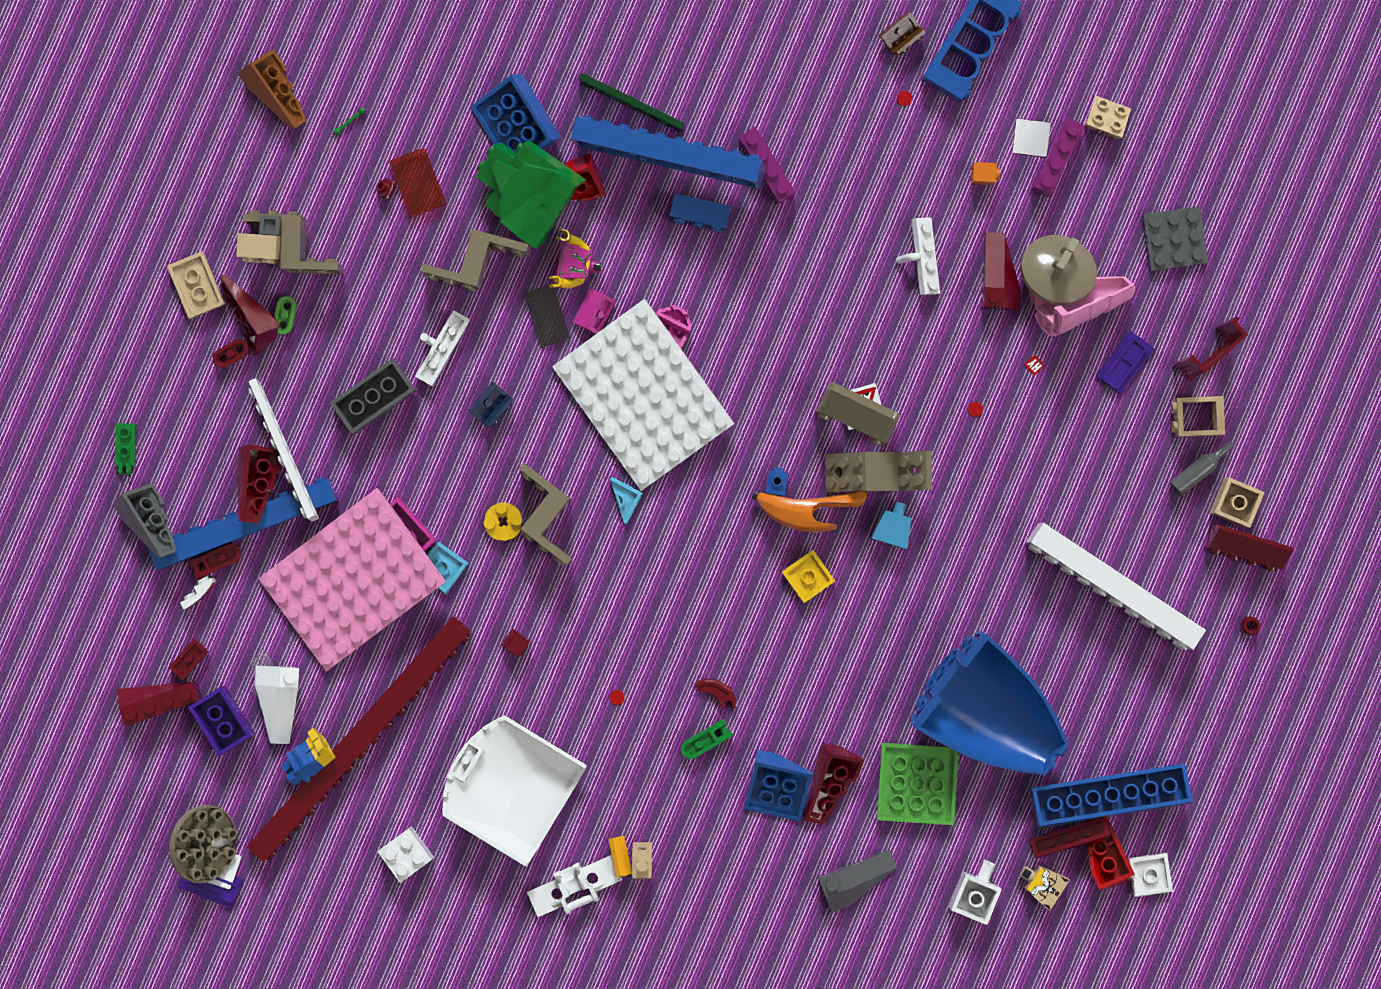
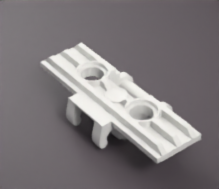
M612 855L583 868L578 862L562 871H557L554 873L555 880L530 890L527 894L537 917L562 906L566 914H570L576 908L592 901H599L596 891L621 881L622 877L616 878ZM589 873H595L598 876L596 883L592 884L587 881ZM559 888L563 896L560 899L553 898V889ZM589 888L591 894L567 903L566 898L571 894Z

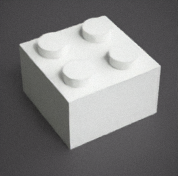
M412 826L378 851L400 883L434 858Z

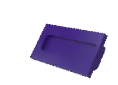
M1130 330L1096 377L1121 394L1155 348Z
M235 876L232 883L217 877L216 880L231 885V888L227 889L208 882L194 883L181 878L178 888L232 909L243 879Z

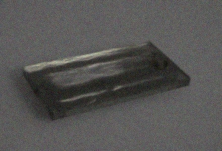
M548 285L524 293L541 348L571 339L555 288H550Z

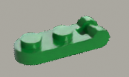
M725 719L719 720L683 742L681 746L682 755L688 759L696 758L732 737L733 733L726 727ZM717 729L722 733L719 737L714 733Z

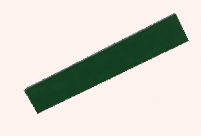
M582 72L578 78L580 84L678 132H682L685 127L684 122Z

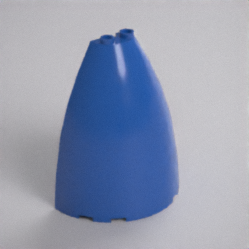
M977 631L974 637L971 635L967 636L961 641L959 649L953 648L926 682L924 686L925 693L918 697L914 706L916 714L913 713L911 715L912 726L937 742L971 759L1018 772L1046 775L1048 771L1051 772L1056 766L1055 759L1058 756H1064L1069 746L1061 724L1047 698L1031 676L987 634Z

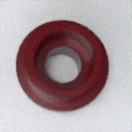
M1248 616L1241 621L1240 627L1244 634L1255 635L1260 630V622L1257 618ZM1249 622L1253 624L1252 629L1247 628Z

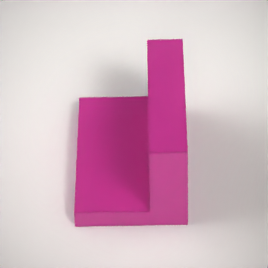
M589 289L573 323L597 334L602 330L616 301L603 293Z

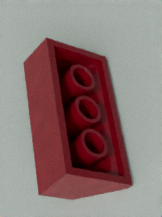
M1221 525L1210 527L1204 547L1210 549L1209 553L1215 555L1227 554L1228 559L1239 561V559L1247 560L1246 564L1255 567L1258 564L1264 565V569L1271 572H1276V569L1283 570L1294 550V547Z

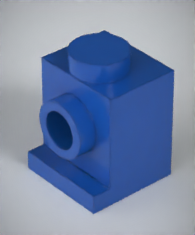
M774 467L773 471L769 470L765 493L785 496L788 473H784L785 469ZM774 478H780L781 483L779 485L774 484Z

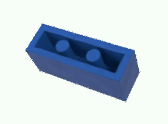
M674 193L669 218L673 219L672 222L677 224L688 222L691 223L692 227L702 229L705 226L709 227L710 231L721 233V230H726L731 206Z

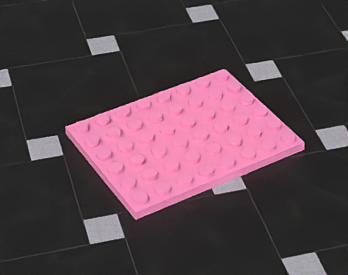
M378 488L258 578L325 671L331 669L446 582Z

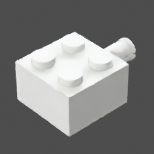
M983 860L979 874L976 876L963 871L949 905L952 911L983 924H988L1002 890L998 885L989 881L995 864Z

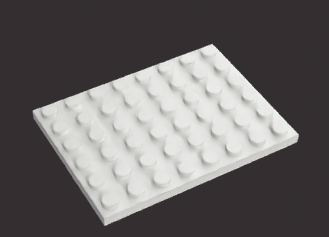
M643 299L552 366L641 491L735 424L646 299Z

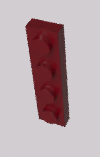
M1102 817L1030 839L1035 858L1038 859L1111 836L1106 819Z

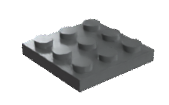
M1200 206L1142 215L1150 272L1208 263Z

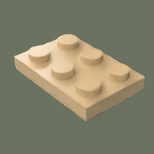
M203 251L167 265L189 319L226 305Z

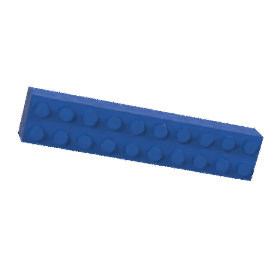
M583 115L582 118L576 116L571 140L577 147L761 190L767 167L758 155L749 154V156H744L742 152L737 150L727 152L723 151V148L720 146L712 145V148L698 141L689 143L681 137L672 139L667 138L668 135L656 132V135L643 128L633 130L625 124L616 126L612 125V122L601 119V122L594 121L593 117Z

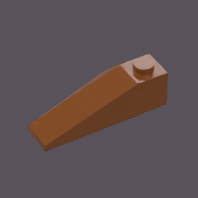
M272 49L240 70L238 75L247 88L293 130L307 120L299 100L294 97L292 88H294L292 82H288L286 77V67L275 50Z

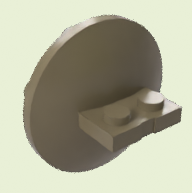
M1062 235L1040 237L1027 247L1021 259V275L1027 288L1033 295L1052 305H1071L1080 302L1088 296L1096 282L1097 268L1090 252L1074 237L1070 238Z
M212 805L196 806L187 811L175 825L169 844L170 860L175 871L185 880L194 883L210 882L219 877L235 857L238 833L232 818L226 811Z

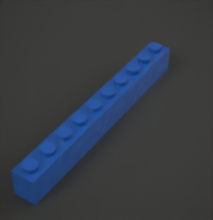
M324 477L313 481L314 484L308 487L307 484H304L315 510L339 501L331 479L325 480ZM289 491L278 494L277 499L272 501L271 498L267 499V504L258 524L238 521V514L231 512L224 515L225 519L217 521V519L206 522L207 526L199 528V526L188 529L189 533L187 534L177 533L172 535L176 547V553L159 559L150 548H148L155 569L162 570L301 516L300 508L302 504L300 500H296L293 492L289 494Z

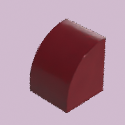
M512 628L501 644L520 657L531 640Z

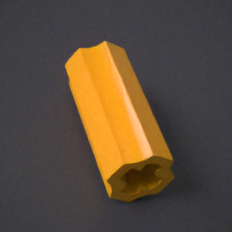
M625 836L608 839L616 878L632 875Z

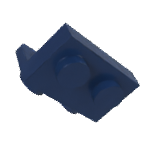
M492 381L470 406L468 411L486 427L490 428V426H494L498 422L499 416L511 407L514 399Z

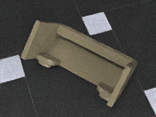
M834 382L828 384L815 411L816 414H819L818 417L826 421L835 419L872 438L871 442L879 446L886 445L901 416L899 413Z

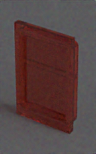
M425 147L389 161L411 218L447 205Z

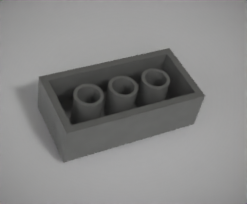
M392 358L332 400L330 404L351 434L356 435L412 396L417 390L397 361Z

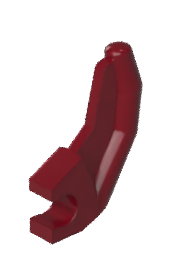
M705 678L695 682V687L699 691L712 693L722 708H725L726 701H731L732 708H736V698L731 687L716 679Z

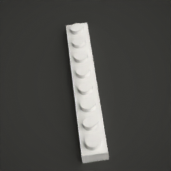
M256 378L250 380L249 384L251 387L249 392L252 398H256L258 402L256 408L259 414L265 418L263 424L268 433L271 432L273 438L270 440L274 449H278L280 456H278L279 462L282 467L285 466L288 473H285L288 482L290 484L293 483L295 488L293 494L296 500H300L302 504L300 508L304 518H308L313 522L319 519L263 387Z

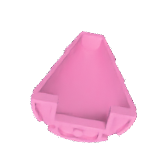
M1125 276L1097 277L1095 285L1088 296L1080 302L1071 305H1052L1033 295L1030 290L1029 293L1031 305L1035 304V309L1037 310V313L1034 315L1039 326L1047 335L1056 336L1086 321L1092 320L1102 313H1107L1130 300L1133 294H1135V286Z

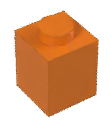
M974 162L972 164L971 184L994 185L996 180H999L1000 169H997V163Z

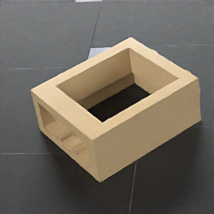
M1224 396L1175 398L1174 402L1171 403V413L1174 414L1172 432L1175 433V437L1225 435ZM1212 402L1213 430L1184 431L1183 403Z

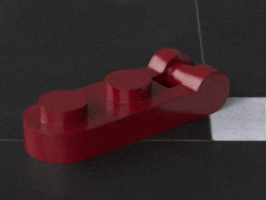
M228 544L188 562V565L195 573L193 575L195 580H198L240 560L242 552L239 546ZM204 563L206 569L201 570L199 564Z

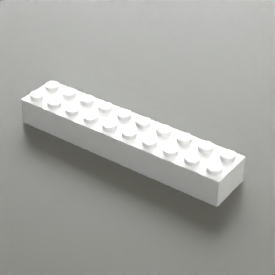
M1038 523L1025 542L1029 545L1028 549L1034 553L1044 554V559L1049 563L1062 566L1060 570L1068 575L1074 574L1077 576L1076 580L1085 586H1092V591L1099 596L1109 597L1108 601L1114 606L1124 607L1126 614L1133 618L1139 617L1142 619L1140 623L1148 628L1157 629L1156 633L1161 637L1174 640L1172 644L1184 650H1194L1206 631L1204 628L1045 523Z

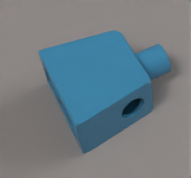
M895 502L892 512L884 510L871 535V539L907 549L911 518L903 516L906 505Z

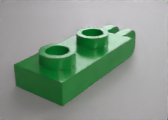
M116 423L115 467H118L119 475H124V468H126V475H131L132 468L136 466L137 424Z

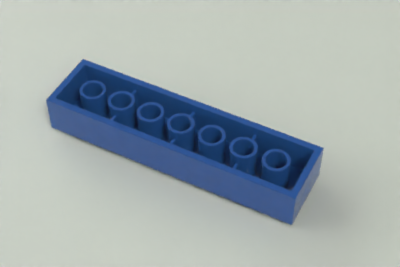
M1185 763L1030 789L1037 829L1102 817L1107 818L1188 805L1193 802Z

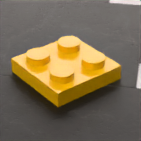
M814 550L782 571L803 603L835 582Z

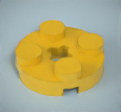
M498 503L490 507L486 512L484 526L492 538L507 541L515 538L520 533L522 516L514 505ZM507 517V523L509 524L500 527L499 518Z

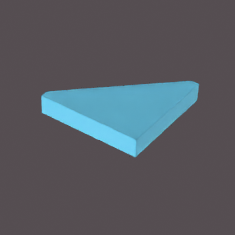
M611 477L610 481L623 521L627 524L643 493Z

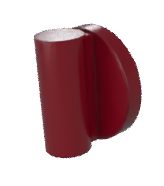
M388 178L381 180L377 185L378 195L386 200H390L396 182Z

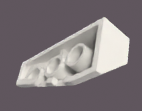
M255 666L254 686L260 701L259 705L262 709L270 743L290 744L298 691L299 668Z

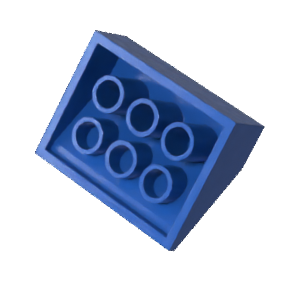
M522 73L510 75L471 106L494 146L501 142L515 152L521 142L524 143L530 140L545 151L562 138Z

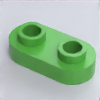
M284 296L278 300L274 318L279 323L278 333L281 335H286L292 331L297 311L296 301L289 296ZM290 303L291 308L289 310H285L284 308L285 304ZM282 322L287 323V326L284 329L281 328Z

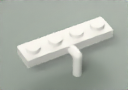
M912 219L915 253L898 256L896 262L902 264L916 261L920 295L940 294L932 219Z
M453 310L436 340L426 333L421 334V340L432 346L415 377L431 386L434 385L468 326L470 319Z

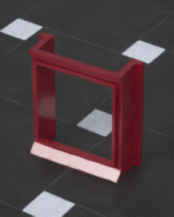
M1234 317L1216 327V330L1224 337L1226 342L1204 362L1200 363L1192 355L1179 360L1173 367L1175 369L1179 367L1190 380H1193L1199 374H1205L1248 336L1246 331L1238 324L1239 318Z

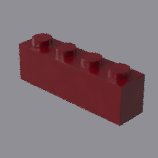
M197 681L117 689L119 710L125 727L197 702L203 698Z

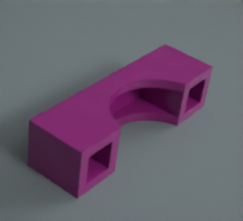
M1070 118L1066 119L1045 164L1031 188L1032 191L1047 198L1052 194L1085 128L1084 125Z
M754 127L740 135L738 141L748 156L749 154L758 155L765 163L767 168L764 181L776 203L779 205L794 196L795 190L757 128Z

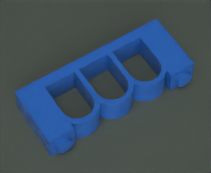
M970 0L921 80L958 103H961L962 99L967 100L972 92L969 89L972 85L971 82L979 74L980 62L986 60L991 55L995 46L994 40L1004 34L1013 18L1015 20L1018 19L1023 11L1020 9L1022 2L1019 0ZM977 4H980L1001 19V30L997 32L988 31L969 19ZM963 26L987 41L988 51L986 53L975 54L955 42ZM949 49L972 62L974 66L973 75L962 77L940 64Z

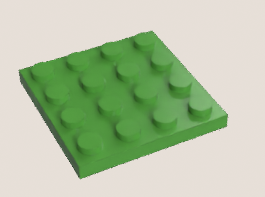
M881 742L877 820L954 825L959 752L943 746Z

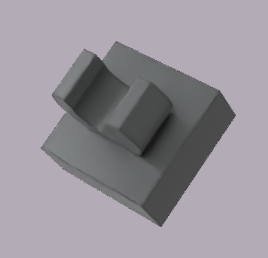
M260 215L259 234L280 237L281 217Z

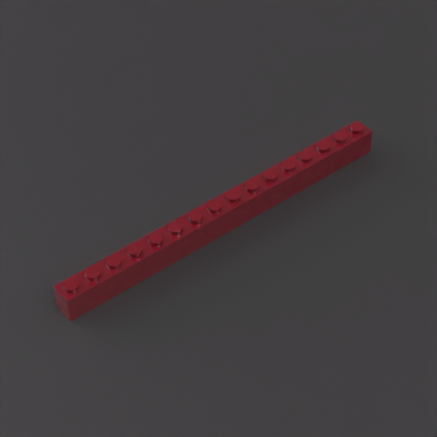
M453 616L332 750L336 758L316 775L310 777L311 780L308 783L304 782L246 847L262 862H265L267 859L271 861L278 853L276 849L280 845L284 846L291 839L290 833L293 830L297 832L304 824L302 820L306 816L310 817L317 810L315 808L316 804L319 801L323 803L330 795L328 791L332 787L336 788L343 781L341 779L342 775L345 772L349 774L355 767L353 763L358 758L361 760L369 752L366 750L370 744L374 746L381 738L379 734L383 730L388 731L394 724L392 721L396 715L400 717L407 709L405 705L409 701H415L420 695L418 693L422 686L426 688L433 680L431 676L435 672L438 674L446 666L444 664L448 657L452 659L458 653L456 648L461 643L463 645L467 643L471 638L469 634L472 630L456 616Z

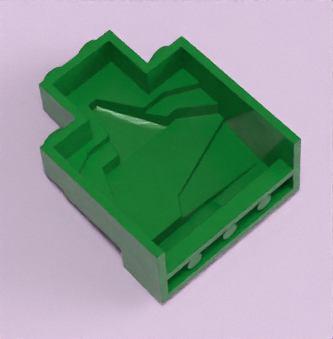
M530 140L524 143L521 142L515 152L501 142L495 146L492 145L486 153L488 155L487 159L479 164L477 168L479 172L476 175L479 180L492 188L486 197L488 201L485 206L500 217V222L536 249L547 242V235L578 186L583 184L585 179Z

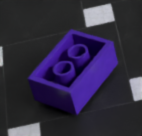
M226 685L219 687L188 707L218 756L227 753L255 735L254 730Z

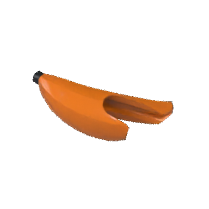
M754 491L752 499L759 503L761 509L772 520L785 527L804 532H827L837 530V525L818 522L814 519L813 513L819 508L860 507L867 499L868 491H854L843 495L800 500Z

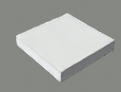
M1167 853L1128 858L1135 873V878L1131 880L1134 897L1173 892Z

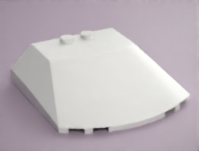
M504 715L485 725L468 740L458 753L445 784L443 816L527 867L579 782L587 765Z

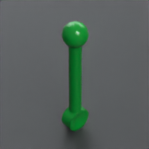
M362 107L341 127L334 129V135H340L341 131L358 116L362 115L366 109Z

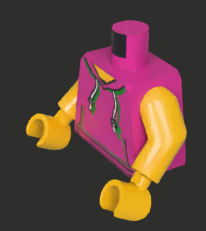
M559 229V231L563 232V237L556 236V239L566 242H562L557 276L549 277V279L555 281V284H551L549 287L572 289L588 280L590 272L601 274L602 262L592 261L593 253L590 251V247L579 237L569 234L567 230Z

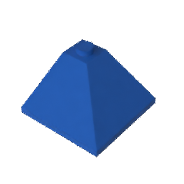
M757 749L744 809L800 821L813 772L776 753Z

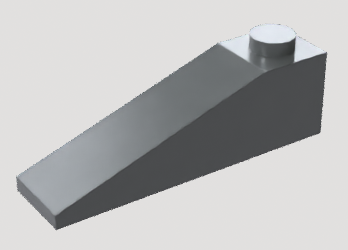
M151 483L122 493L113 506L123 522L160 559L176 553V547L172 532L168 528L167 514L164 513L163 498L154 484Z
M889 849L818 876L831 912L833 913L851 906L897 867Z

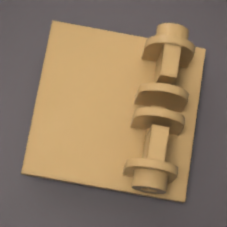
M1095 95L1089 117L1084 126L1088 130H1098L1099 134L1103 131L1104 136L1107 134V136L1115 140L1117 138L1122 139L1131 108Z

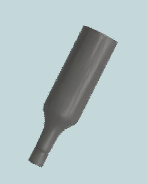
M1228 441L1214 453L1202 455L1169 482L1171 487L1178 495L1184 496L1217 468L1218 461L1227 451L1234 447L1233 444Z

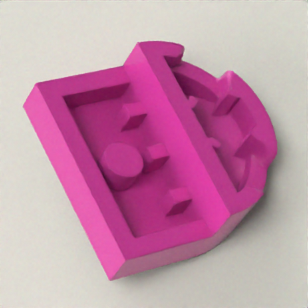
M675 305L659 309L656 315L682 349L692 327L688 317L689 314L683 308Z

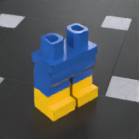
M314 728L308 732L310 737L297 745L292 752L286 753L288 760L281 765L282 769L288 774L286 776L287 779L295 786L302 780L308 783L311 780L310 777L316 775L336 758L326 738Z

